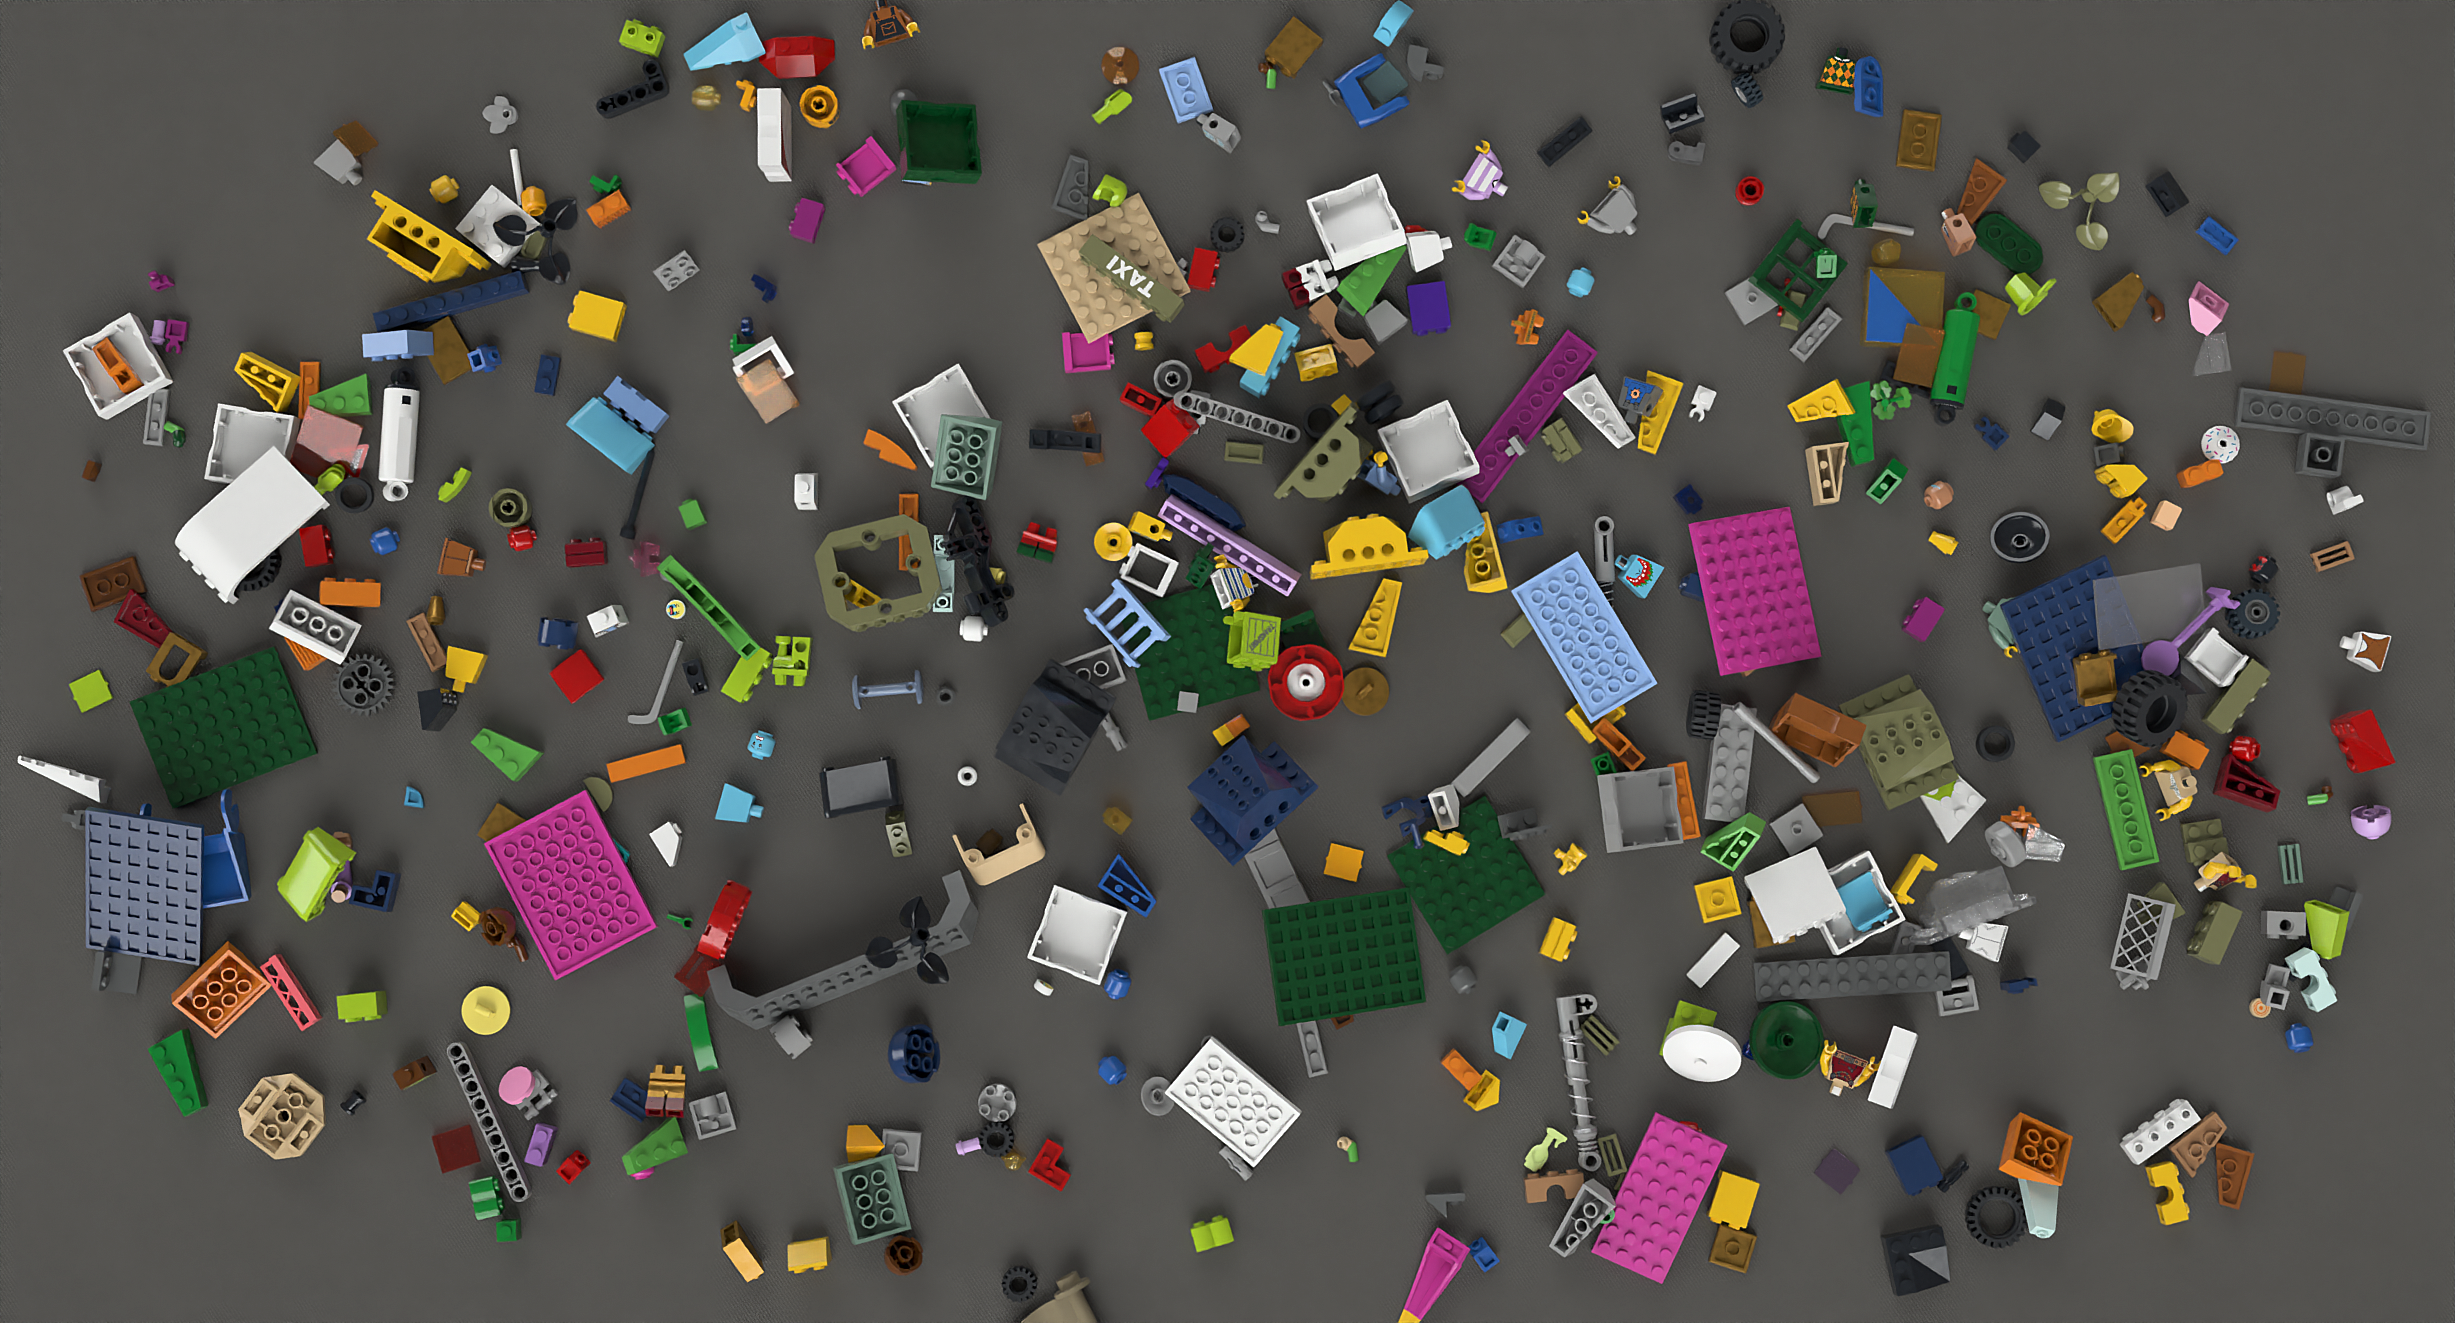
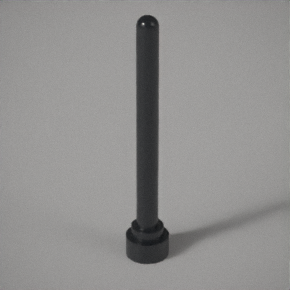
M649 450L646 455L627 525H624V528H621L619 536L627 539H635L634 525L655 456L653 450Z

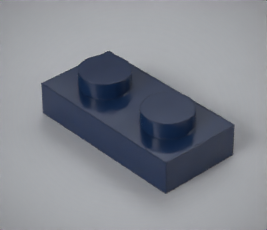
M541 355L535 393L555 396L561 358Z

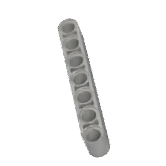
M1179 391L1174 396V404L1181 409L1289 443H1294L1300 438V430L1293 425L1185 391ZM1187 396V404L1182 405V398ZM1204 401L1206 404L1205 408L1200 411L1199 405ZM1219 407H1222L1223 413L1222 415L1218 416L1217 409ZM1239 412L1240 419L1235 422L1234 416ZM1257 418V425L1252 427V420ZM1274 423L1275 429L1270 433L1269 426ZM1291 429L1292 435L1287 438L1286 432Z

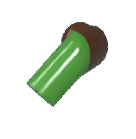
M1261 62L1258 65V71L1267 76L1266 88L1275 89L1277 75L1275 69L1269 62Z
M2323 786L2321 794L2307 796L2308 805L2327 802L2334 795L2332 787Z

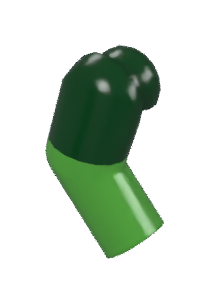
M167 421L164 429L172 433L173 445L178 448L183 447L186 442L184 429Z

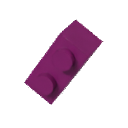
M801 198V201L797 202L795 207V220H791L789 225L791 236L814 244L826 207L824 204Z
M1923 597L1921 600L1917 599L1912 607L1914 609L1911 616L1907 615L1902 622V625H1904L1902 631L1919 642L1926 641L1945 610L1927 597Z

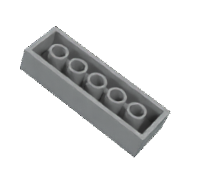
M1721 704L1718 731L1715 738L1711 740L1702 819L1732 823L1745 814L1755 729L1733 711V705ZM1747 707L1756 717L1757 709Z

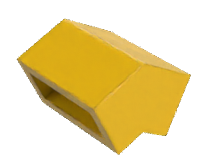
M463 901L454 910L451 917L466 930L471 931L477 926L480 913L466 901Z

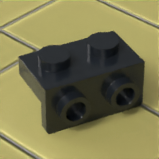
M1696 93L1686 95L1660 106L1661 119L1669 134L1705 121V116L1697 103Z

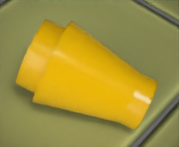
M1933 531L1928 540L1944 554L1948 553L1949 555H1952L1959 543L1954 537L1937 533L1936 531Z

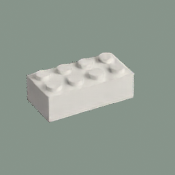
M290 590L269 629L341 664L362 625Z

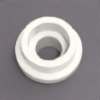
M963 767L958 773V780L961 784L970 786L976 782L977 772L972 767ZM967 772L971 774V778L969 780H966L964 778V775Z

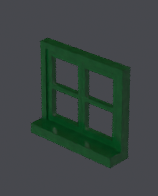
M1797 218L1748 281L1802 323L1848 263L1837 255L1836 277L1824 278L1820 284L1806 274L1803 270L1814 258V251H1820L1821 248L1828 247L1801 227L1803 222ZM1796 238L1813 250V253L1801 268L1783 256ZM1778 262L1795 274L1782 292L1764 280ZM1798 277L1815 290L1802 308L1785 296V293Z

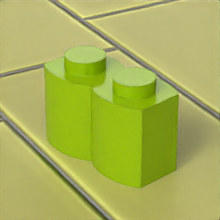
M1223 1215L1213 1217L1212 1222L1209 1223L1204 1221L1196 1222L1193 1224L1194 1227L1190 1228L1197 1252L1234 1241L1228 1218H1223Z

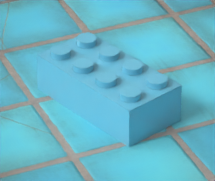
M1281 316L1275 325L1281 327L1283 337L1265 377L1247 369L1240 380V387L1257 398H1260L1261 395H1266L1270 388V380H1275L1280 372V364H1285L1288 360L1291 346L1295 348L1300 340V328Z

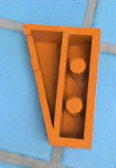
M324 578V581L319 583V604L324 607H380L381 583H376V579H364V582H356V579L346 578L344 582H336V578Z

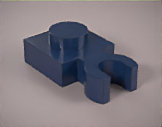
M1982 417L1981 420L1984 422V427L1975 424L1974 428L1984 433L1981 438L1996 451L2010 436L1997 424L1991 427L1989 419Z

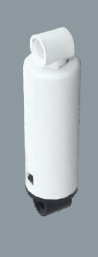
M408 367L394 370L390 377L392 384L384 386L378 478L380 481L387 482L383 489V495L388 501L404 499L408 494V488L405 484L414 482L420 388L411 386L415 381V373ZM401 373L406 376L405 382L400 379ZM393 487L398 489L397 496L393 494Z

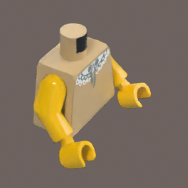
M2173 760L2156 762L2154 765L2144 763L2139 767V769L2145 768L2147 772L2141 774L2143 777L2156 771L2154 773L2167 806H2170L2169 809L2162 808L2156 811V814L2164 813V818L2160 819V821L2169 819L2172 813L2177 814L2189 808L2193 800L2192 796L2197 793V781L2191 775L2188 767L2180 766Z

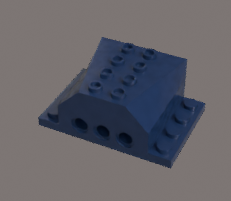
M1243 735L1187 787L1203 805L1190 820L1228 862L1234 866L1318 788V785L1275 741L1260 753Z

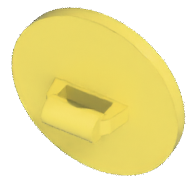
M483 986L472 990L466 996L462 1005V1017L465 1024L473 1032L482 1035L500 1031L507 1024L511 1013L510 1002L507 996L501 990L491 986Z

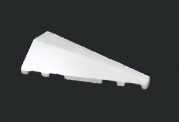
M18 756L19 764L93 800L107 803L111 788L105 786L106 780L78 773L76 770Z

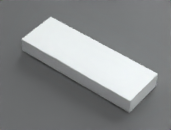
M1724 933L1686 975L1701 988L1740 945L1727 933Z

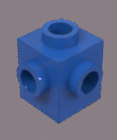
M488 344L476 347L477 350L467 354L473 372L482 370L485 373L496 370L495 366L502 364L497 346L488 347Z

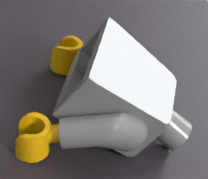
M1615 176L1614 181L1617 184L1614 185L1609 181L1608 186L1612 191L1590 214L1592 217L1589 218L1586 211H1581V214L1585 215L1586 218L1581 220L1577 217V220L1581 224L1587 223L1588 226L1599 232L1612 234L1614 232L1621 233L1625 230L1628 235H1631L1637 229V226L1632 222L1637 216L1634 194L1625 185H1621L1620 178Z

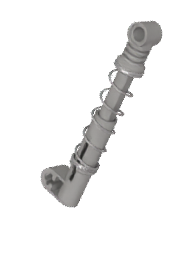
M1577 994L1556 998L1561 1029L1559 1040L1563 1042L1564 1055L1562 1059L1565 1060L1567 1069L1565 1077L1568 1078L1569 1085L1573 1087L1567 1092V1095L1574 1097L1575 1107L1570 1110V1113L1576 1115L1578 1124L1572 1129L1574 1136L1580 1141L1577 1142L1580 1145L1578 1150H1581L1578 1162L1582 1168L1588 1171H1595L1601 1165V1158L1598 1155V1150L1595 1149L1597 1145H1594V1143H1597L1594 1140L1598 1133L1597 1126L1590 1124V1121L1596 1117L1590 1116L1587 1103L1593 1101V1099L1586 1097L1585 1085L1590 1083V1080H1587L1585 1066L1588 1063L1584 1061L1583 1047L1585 1044L1581 1040L1584 1034L1579 1027L1578 1015L1594 1012L1597 1007V1001L1590 994ZM1575 998H1577L1579 1003H1584L1585 1000L1589 1001V1005H1586V1007L1578 1006L1579 1012H1577ZM1573 1090L1574 1096L1570 1095L1569 1092ZM1575 1108H1576V1114H1575V1113H1572V1110L1575 1109ZM1588 1156H1592L1594 1159L1593 1164L1590 1166L1586 1165V1158Z

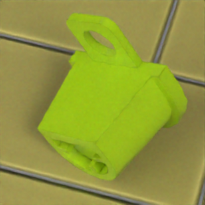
M2026 273L2016 274L2008 282L2005 290L2018 307L2017 312L2020 315H2025L2048 295L2047 291L2057 280L2055 278L2050 279L2041 288Z

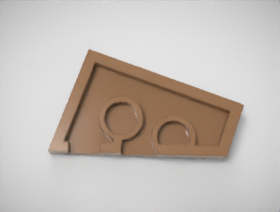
M2212 1111L2170 1144L2168 1148L2187 1174L2193 1178L2197 1173L2195 1171L2201 1163L2203 1164L2206 1159L2205 1156L2211 1147L2216 1145L2227 1127L2217 1113Z

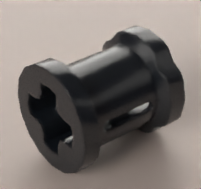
M353 1090L351 1092L352 1095L346 1102L340 1104L341 1108L351 1116L355 1114V1110L362 1103L364 1104L367 1101L357 1090Z

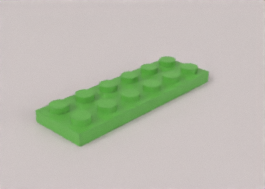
M2132 749L2094 757L2093 762L2120 870L2160 862Z

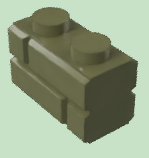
M1562 418L1541 432L1543 434L1541 439L1546 446H1551L1553 452H1551L1552 456L1557 462L1560 461L1563 464L1583 450Z

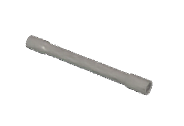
M1741 702L1735 704L1733 711L1741 719L1750 724L1797 767L1810 782L1815 783L1818 781L1820 774L1815 769L1805 763L1745 705Z

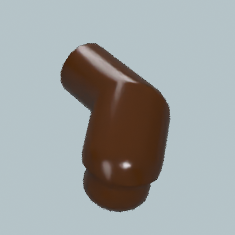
M2151 294L2146 299V302L2154 308L2155 313L2151 317L2152 320L2159 323L2166 316L2164 304Z
M513 936L506 943L507 947L515 948L520 962L528 960L529 956L525 946L517 936Z

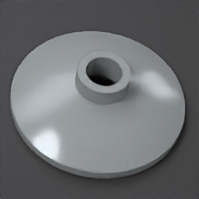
M1153 1077L1148 1079L1141 1091V1100L1145 1109L1156 1116L1165 1115L1170 1112L1175 1103L1174 1100L1165 1094L1171 1085L1165 1078Z

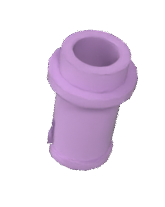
M154 320L152 336L149 337L152 344L163 345L167 322Z
M976 1137L964 1142L960 1140L959 1143H956L958 1155L962 1154L964 1156L967 1152L981 1149L979 1138Z

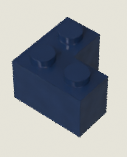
M376 870L373 887L360 884L353 885L349 904L383 912H392L401 874L386 870Z

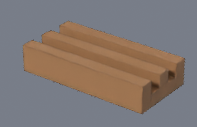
M2348 541L2310 554V557L2313 558V565L2316 566V572L2355 559ZM2345 546L2346 550H2343L2341 552L2329 555L2321 559H2318L2317 557L2324 553ZM2344 554H2348L2347 558L2335 561L2322 567L2320 565V563L2325 562L2327 560L2336 558Z

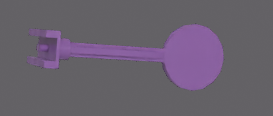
M2210 587L2206 591L2212 599L2209 606L2171 643L2157 640L2146 646L2141 657L2143 669L2156 670L2167 676L2171 675L2179 662L2177 648L2215 611H2219L2222 607L2236 609L2240 605L2239 601L2228 599L2227 596L2231 594L2229 590Z

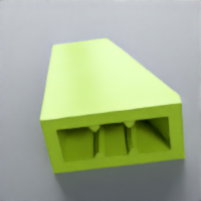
M2318 900L2305 902L2304 908L2312 950L2320 954V957L2324 959L2340 956L2350 912Z

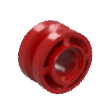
M1753 176L1742 179L1735 189L1737 200L1745 206L1756 204L1764 194L1763 183ZM1745 188H1752L1754 195H1748Z

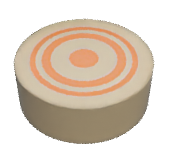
M2260 998L2252 1000L2249 1005L2251 1014L2259 1018L2266 1017L2271 1010V1007L2265 1006Z

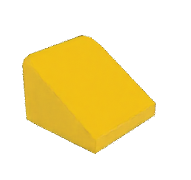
M1344 394L1331 407L1340 416L1352 401Z

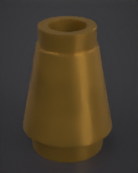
M440 596L431 597L426 616L430 625H443L444 620H446L443 598Z

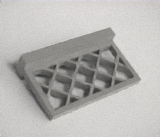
M2128 894L2110 969L2158 980L2176 905ZM2131 899L2140 900L2144 908L2134 913L2130 907ZM2143 901L2149 902L2151 904L2146 906ZM2154 904L2163 906L2161 914L2153 917L2148 910V907ZM2146 909L2152 919L2141 925L2136 914ZM2130 910L2132 915L2127 917L2128 911ZM2134 916L2139 927L2129 932L2125 925L2126 920ZM2160 917L2159 924H2157L2155 920ZM2153 921L2157 926V932L2149 937L2143 926ZM2124 928L2127 931V934L2123 935ZM2141 928L2147 938L2136 943L2131 933ZM2129 935L2135 945L2124 950L2121 940ZM2155 936V940H2154V944H2153L2151 938ZM2149 940L2153 946L2152 952L2144 955L2138 945ZM2137 947L2142 957L2132 962L2126 952ZM2119 948H2121L2123 951L2120 954H2118ZM2125 954L2130 964L2124 968L2115 966L2117 958ZM2149 955H2151V956H2150V961L2148 962V960L2146 959V957H2148ZM2144 959L2148 964L2147 973L2138 972L2134 964ZM2130 966H2132V967L2134 968V970H2130V969H2127V968L2130 967Z

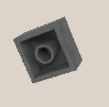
M2314 433L2299 435L2295 473L2331 479L2341 476L2345 438Z

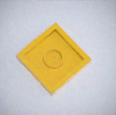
M1732 876L1694 885L1703 923L1742 914Z

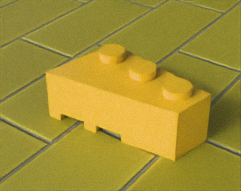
M253 352L241 353L234 370L251 387H254L261 394L260 396L273 406L277 413L287 412L301 377Z

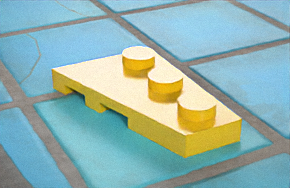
M1838 379L1787 405L1796 422L1855 413Z

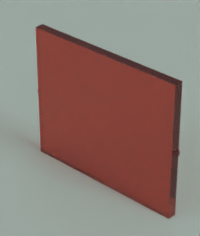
M308 405L290 463L298 471L311 475L314 478H319L333 465L340 464L345 469V480L347 479L364 426Z

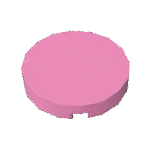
M522 1066L509 1070L500 1082V1097L512 1105L523 1102L522 1100L525 1097L528 1098L534 1089L535 1077L529 1069Z

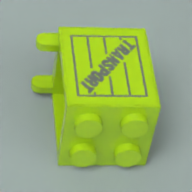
M1237 611L1233 614V617L1226 616L1223 618V622L1230 625L1227 663L1233 664V667L1236 668L1251 667V670L1262 671L1263 668H1270L1271 665L1277 663L1280 617Z

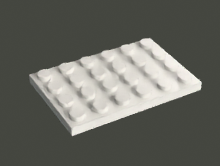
M1213 1037L1209 1039L1165 1092L1166 1095L1253 1167L1257 1165L1302 1112Z

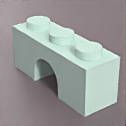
M2304 947L2285 958L2292 975L2301 979L2309 975L2311 978L2310 985L2301 991L2309 1009L2319 1012L2337 1001L2334 995L2336 991L2329 984L2327 972L2320 966V958L2314 950Z

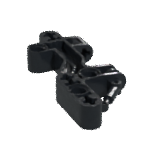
M966 495L953 503V517L949 520L946 533L943 534L944 543L940 546L946 549L944 554L949 556L946 558L947 561L961 559L964 562V575L972 593L964 596L963 600L970 615L981 612L984 622L989 627H995L1008 619L1009 613L1004 602L1014 597L1015 590L1009 583L996 585L989 568L992 537L975 498ZM957 522L963 536L958 538L954 534Z

